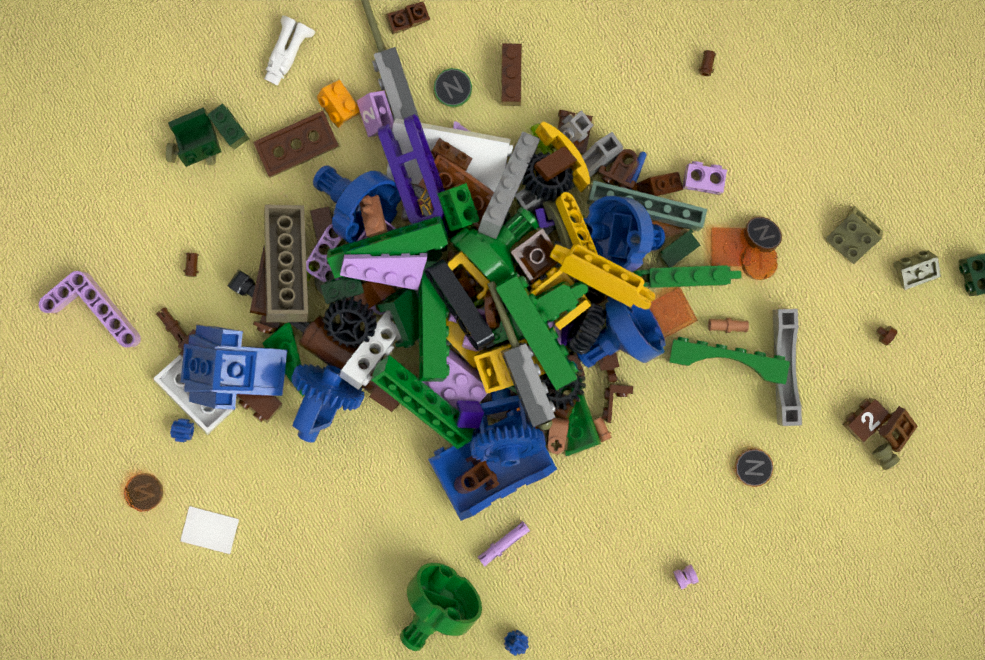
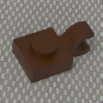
M617 353L598 360L600 371L606 370L609 383L617 381L614 368L620 367Z

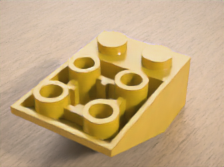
M525 338L518 340L519 343L523 342L527 346L529 345ZM510 343L481 351L474 356L486 394L514 385L501 354L502 350L511 347ZM534 354V356L532 357L533 363H537L541 371V375L546 374L545 370L543 369L542 365L540 364L539 360Z

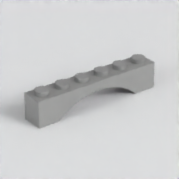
M522 131L483 215L478 232L494 239L497 238L528 168L527 163H530V158L536 152L540 138Z
M613 132L598 140L582 155L590 177L597 173L602 165L606 167L614 162L619 153L623 151L622 144ZM573 182L569 190L575 187V184ZM523 189L515 195L520 207H523L532 214H534L536 209L544 207V198L541 197L537 200L535 194L530 195V190L525 191Z
M798 309L773 310L774 355L784 356L786 361H790L786 384L775 383L777 424L781 426L802 425L801 402L796 377Z

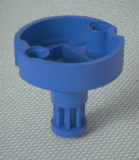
M326 165L317 171L313 179V186L317 190L327 193L331 200L336 203L332 218L333 230L348 243L357 241L365 230L359 205L364 196H379L384 219L390 224L398 212L396 207L401 201V197L396 183L380 171L366 172L351 181L337 174L333 167Z
M619 196L602 197L589 207L588 217L583 218L598 255L630 272L637 270L643 264L645 255L660 249L665 241V233L661 226L652 224L650 215L645 207L632 198Z
M609 296L607 297L608 302L605 304L607 312L606 327L601 330L590 350L585 354L577 353V355L588 368L594 366L603 357L612 355L619 350L642 363H647L665 352L663 347L666 344L662 330L650 308L644 310L634 304L632 307H629Z

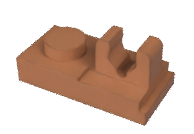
M364 196L359 205L367 237L388 232L379 196Z

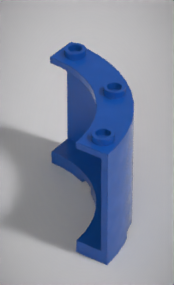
M516 408L506 413L507 416L491 424L495 427L494 433H496L497 427L500 431H504L505 426L508 430H511L514 425L515 429L518 430L519 426L522 425L521 411H517ZM480 427L474 429L471 441L478 434L481 435ZM471 441L459 449L453 445L446 449L441 447L433 452V457L428 459L460 521L476 515L492 505L491 502L508 496L517 491V488L546 478L557 470L545 447L543 451H539V454H533L532 457L527 456V459L520 458V463L515 466H502L500 461L497 463H493V461L487 463L489 469L496 474L499 485L494 489L486 491L485 487L487 485L484 483L472 492L461 494L456 491L454 482L459 475L473 466L471 461H466V458L471 456ZM465 479L464 484L466 487H469V482Z

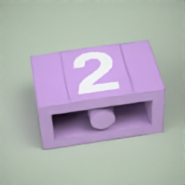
M385 91L371 92L357 100L368 137L379 136L378 128L390 124L389 127L393 129L394 119Z

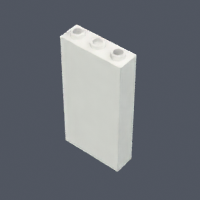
M396 118L392 129L395 140H398L402 154L412 152L413 148L405 129L404 120ZM421 123L431 151L438 139L441 138L473 158L466 171L495 192L507 166V157L512 155L513 145H510L509 138ZM413 159L404 163L409 178L411 177L412 179L411 184L418 185L423 176L417 160ZM388 163L386 176L394 180Z

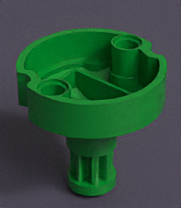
M520 207L516 211L517 213L505 225H502L496 239L480 233L476 229L471 228L468 230L466 227L461 228L450 239V242L458 252L461 251L489 282L495 281L497 284L515 274L513 260L509 252L510 248L529 232L539 228L535 216L523 207Z
M427 563L421 566L407 586V597L416 614L413 616V621L409 626H406L401 631L400 639L408 649L420 651L426 644L428 637L436 631L449 636H460L467 633L482 613V602L478 592L465 577H460L449 566L440 563Z

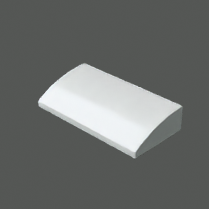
M179 355L153 378L154 382L209 435L234 409H214L189 402L190 392H185V383L180 382L183 358Z

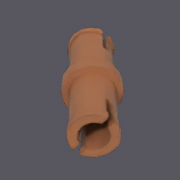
M726 318V320L709 319L708 330L725 331L726 333H731V331L748 332L749 322L748 320H732L731 318Z

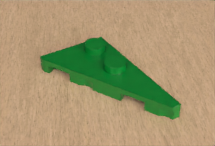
M288 322L262 344L265 348L287 350L285 375L292 383V374L296 366L299 367L301 364L291 324ZM302 389L298 391L300 395L303 397L304 395H302Z
M577 395L580 398V402H576L569 417L568 447L565 450L566 457L601 444L584 395Z

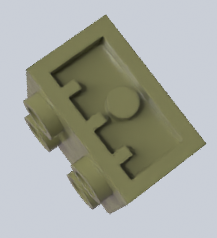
M854 206L849 211L848 217L826 237V240L851 263L855 264L882 239L883 230Z

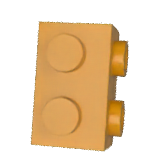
M340 80L322 88L317 95L320 106L326 110L330 120L335 123L337 128L341 127L345 121L360 114L357 103Z

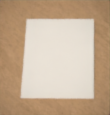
M189 506L180 541L230 554L239 519Z

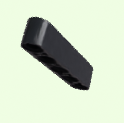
M441 259L426 268L425 274L471 345L479 351L495 340L493 332L448 264Z

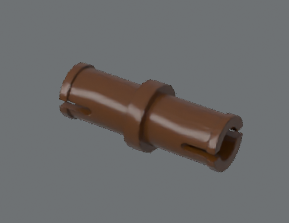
M166 307L162 308V312L158 311L156 315L166 326L165 330L170 332L178 344H180L187 335L180 327V322L173 318Z

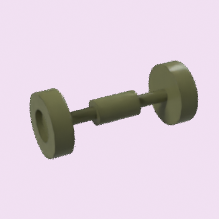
M168 143L166 146L167 162L174 163L176 161L179 151H177L175 143ZM217 154L206 158L207 165H215Z

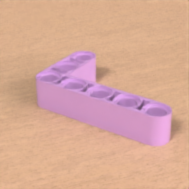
M332 224L326 228L306 261L307 272L323 282L328 281L326 273L332 270L330 265L327 264V255L320 254L319 247L326 244L330 249L336 248L342 239L340 236L338 238H331L329 236V231L333 228ZM311 261L319 262L320 268L318 271L313 272L310 270L309 264ZM375 305L369 308L373 309V311L379 315H383L385 313L377 311Z
M72 272L39 300L41 311L45 313H58L76 297L80 296L122 347H135L140 343L141 337L137 330L91 275L86 272ZM81 275L83 282L79 285L77 279ZM64 288L68 289V295L66 297H64L63 295ZM91 290H94L96 293L94 299L90 298ZM50 300H52L54 303L52 309H49L48 303ZM103 305H107L108 311L106 314H103L102 312ZM116 319L120 321V327L118 329L114 327V321ZM128 334H131L133 337L130 344L126 341Z

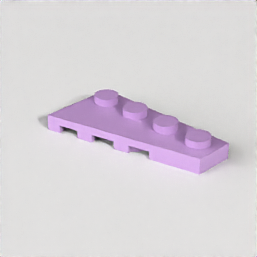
M406 253L401 254V256H389V254H381V256H371L370 254L344 255L340 276L418 290L427 260V253H420V255Z

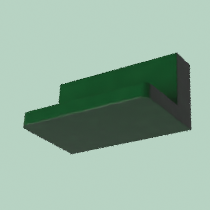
M692 229L658 253L668 268L674 266L701 246L692 233L694 231Z

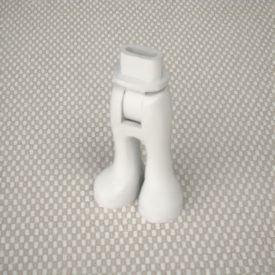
M284 15L281 18L282 30L269 57L268 67L265 69L267 73L264 78L277 86L281 78L284 79L282 74L286 75L292 66L302 41L305 38L313 37L315 31ZM295 29V32H294L293 38H292V40H291V42H290V45H289L288 49L285 50L287 41H288L289 37L291 36L293 30Z

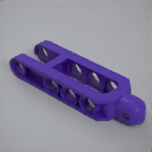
M415 114L404 118L405 129L413 148L412 152L402 154L398 140H395L392 129L389 127L390 124L379 127L378 135L409 222L414 224L441 216L448 236V229L445 223L446 217L437 194L445 190L419 118ZM416 159L434 207L433 214L429 216L422 215L417 201L419 198L414 193L411 184L412 179L411 177L409 178L404 163Z

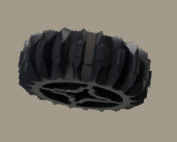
M549 151L545 155L542 152L538 153V155L533 154L532 158H530V163H527L528 168L522 179V185H526L525 191L530 190L531 196L535 194L537 200L542 197L545 202L548 199L553 202L562 193L568 192L573 180L572 168L566 169L547 182L534 168L535 164L549 156Z
M345 296L342 301L338 298L335 303L332 302L325 311L323 322L325 323L324 330H328L327 336H333L332 342L337 340L339 341V346L344 343L347 348L350 344L356 348L363 341L369 342V337H373L375 334L377 318L376 315H373V309H368V303L363 305L362 299H359L357 302L354 296L350 300ZM337 314L340 315V323L336 321ZM363 321L365 329L361 331L360 323Z
M591 302V306L577 317L567 339V346L573 352L581 355L585 354L597 340L607 317V312L602 306Z
M578 369L576 382L563 386L559 391L555 389L549 378L545 380L547 374L539 376L541 383L544 382L548 388L555 390V397L548 394L546 396L548 401L551 400L555 404L556 410L560 409V405L566 410V404L568 403L571 407H574L573 400L580 402V398L577 395L583 396L584 391L581 389L586 388V384L582 383L586 380L585 376H580L583 373L582 369ZM574 388L569 395L562 397L564 391Z

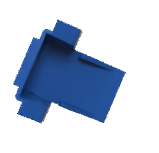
M196 325V333L189 336V344H184L180 382L185 383L184 391L190 392L189 402L214 409L235 410L237 394L283 396L287 350L241 346L243 331L216 326Z

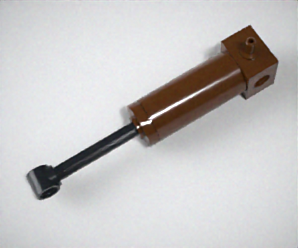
M237 270L227 286L242 296L249 295L253 298L255 289L254 279L241 270ZM321 315L310 323L307 321L289 322L303 332L299 343L301 347L327 365L335 366L341 370L360 346L358 344L354 348L350 344L347 348L344 343L339 346V341L337 340L332 342L333 336H327L328 330H324V317ZM364 363L358 364L361 369L368 368ZM371 380L366 386H361L362 389L371 394L370 398L391 412L396 410L400 404Z

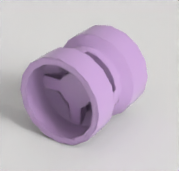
M691 564L683 570L678 569L673 572L681 590L686 588L688 584L699 582Z

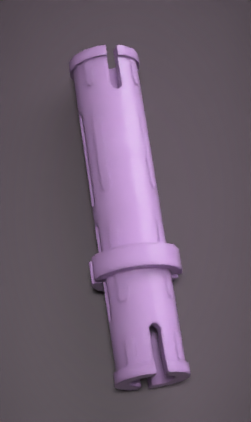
M522 521L495 544L492 543L490 548L478 556V559L484 566H487L497 556H502V552L526 533L530 532L529 528Z

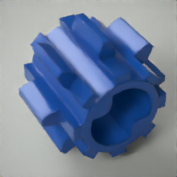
M182 418L178 419V421H173L170 432L171 438H175V441L183 443L187 440L190 441L194 432V423H190V420Z
M519 630L507 633L508 635L504 638L505 649L514 656L524 654L526 649L529 648L528 637Z

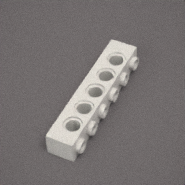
M386 311L378 321L374 336L369 337V342H362L340 372L339 377L358 390L362 385L366 386L372 378L370 374L375 370L376 364L382 361L381 359L384 355L389 356L394 349L393 343L401 339L396 324L392 322L393 317L390 311ZM381 334H387L390 339H383ZM375 348L379 354H373L369 349ZM364 363L368 368L361 369L358 364Z

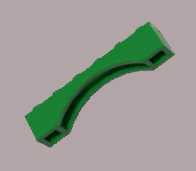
M678 337L677 340L673 339L669 363L689 366L707 358H729L749 366L764 381L783 385L786 384L790 361H786L784 356L774 355L773 358L766 357V353L755 351L754 354L746 353V349L735 348V351L727 350L726 345L716 344V347L708 346V342L699 340L696 343H690L689 339L684 337Z

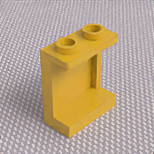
M461 251L458 252L447 263L448 266L453 270L461 264L481 286V290L477 292L475 297L477 299H485L486 291L489 289L487 283L490 282Z
M561 266L559 268L553 267L546 273L547 277L542 281L538 279L531 285L530 294L534 293L537 296L561 281H567L570 285H573L575 282L568 274L560 271ZM584 294L578 298L579 303L576 304L577 307L570 312L565 310L559 314V318L554 320L559 330L591 306V302Z

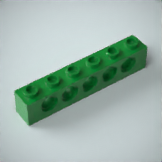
M389 355L376 364L371 381L457 449L471 441L474 428H458L456 425L460 412L425 383L419 381L414 374Z

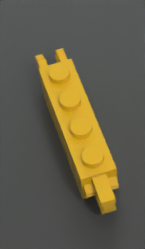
M556 244L550 254L552 259L562 265L560 271L629 307H632L634 304L639 308L647 310L652 304L651 301L655 299L654 292L643 286L645 282L642 277L579 244L573 245L571 249Z

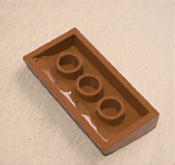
M438 154L434 162L444 190L467 183L480 220L472 225L479 229L494 191L467 171ZM422 178L418 185L428 191Z

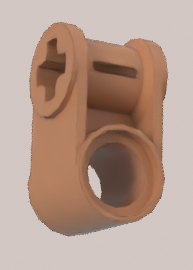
M555 417L551 419L552 426L547 431V449L553 454H559L565 448L569 419ZM555 440H558L557 442L558 444H561V447L557 448L556 451H554V447H551V443H554Z

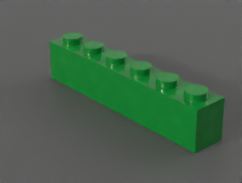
M437 216L329 249L327 261L335 279L339 277L346 278L340 276L344 255L370 254L371 256H381V254H389V256H401V254L406 253L420 255V253H425L428 250H438L448 245V236L441 216Z
M426 261L418 288L419 381L443 382L450 373V366L447 364L449 345H446V337L448 338L449 326H446V318H448L449 310L425 274V269L436 262Z
M518 272L497 283L496 290L553 386L558 390L575 381L579 370L574 361H569L567 357L569 353L565 345L559 344L557 340L559 336L555 328L549 327L547 323L549 319L545 311H540L536 305L539 302L535 294H530L526 288L529 285L523 275L520 277Z

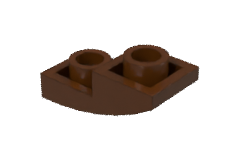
M424 1L408 5L405 9L386 15L392 34L410 29L430 20Z

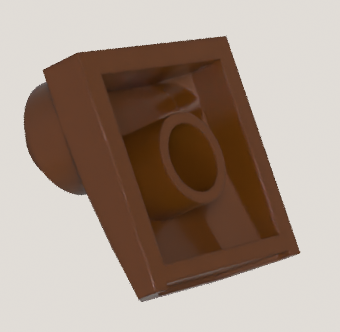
M541 227L529 232L514 243L509 250L511 257L516 261L531 283L558 263L550 257L555 246Z

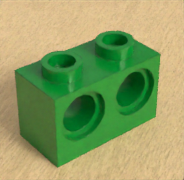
M467 183L437 193L450 231L480 221Z

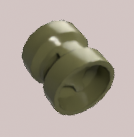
M889 443L879 446L872 452L874 457L881 461L880 465L884 470L895 466L900 461L896 454H892V447Z

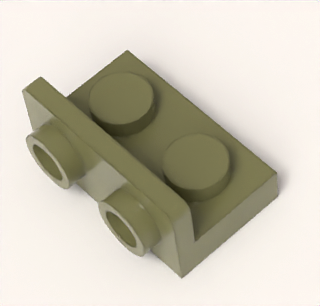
M929 250L920 251L916 255L901 258L900 261L893 263L894 267L899 270L901 287L904 290L941 277L938 257Z

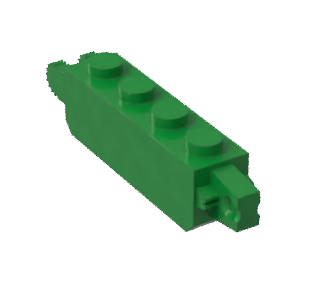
M727 265L649 268L647 270L633 271L638 276L648 275V282H645L643 285L648 288L723 286L731 284V279L742 278L741 271H731V266L727 267Z
M561 281L537 295L536 298L539 303L536 305L540 311H545L549 322H552L560 317V313L565 310L570 312L577 307L576 304L579 303L578 298L587 293L588 285L581 281L570 285L567 281ZM507 312L518 341L524 335L511 313ZM500 321L499 328L492 330L495 336L494 344L508 340L502 321Z

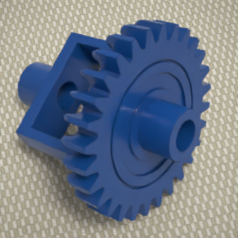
M300 364L299 367L296 366L292 374V383L294 387H297V391L302 389V395L305 394L292 425L299 430L297 435L300 439L314 443L320 430L331 426L334 416L341 406H343L344 411L347 408L351 411L360 407L365 396L362 388L358 390L339 377L341 369L331 365H327L323 369L318 365L315 367L312 364L309 366L306 364Z
M509 388L491 392L492 401L480 404L484 415L480 424L481 435L478 434L471 441L470 448L473 458L481 462L486 461V463L491 461L497 463L500 461L502 466H515L520 463V458L527 459V456L532 457L533 454H539V451H543L546 445L545 436L540 429L531 428L518 395L511 397ZM520 408L522 425L519 426L518 430L513 425L511 430H508L505 426L504 431H500L497 427L496 433H494V425L488 426L487 415Z

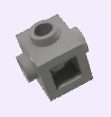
M581 110L574 116L569 114L563 119L562 122L564 124L558 130L572 143L576 140L581 142L588 136L587 132L594 125Z

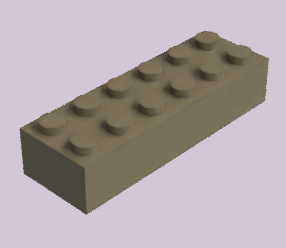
M265 205L266 322H306L308 317L304 205Z

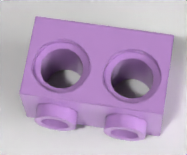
M692 161V164L689 163L685 169L683 189L720 195L724 192L727 170L722 169L720 165L707 167L703 166L702 162ZM692 171L699 173L700 179L698 181L692 179ZM711 174L718 177L719 181L717 184L711 182Z

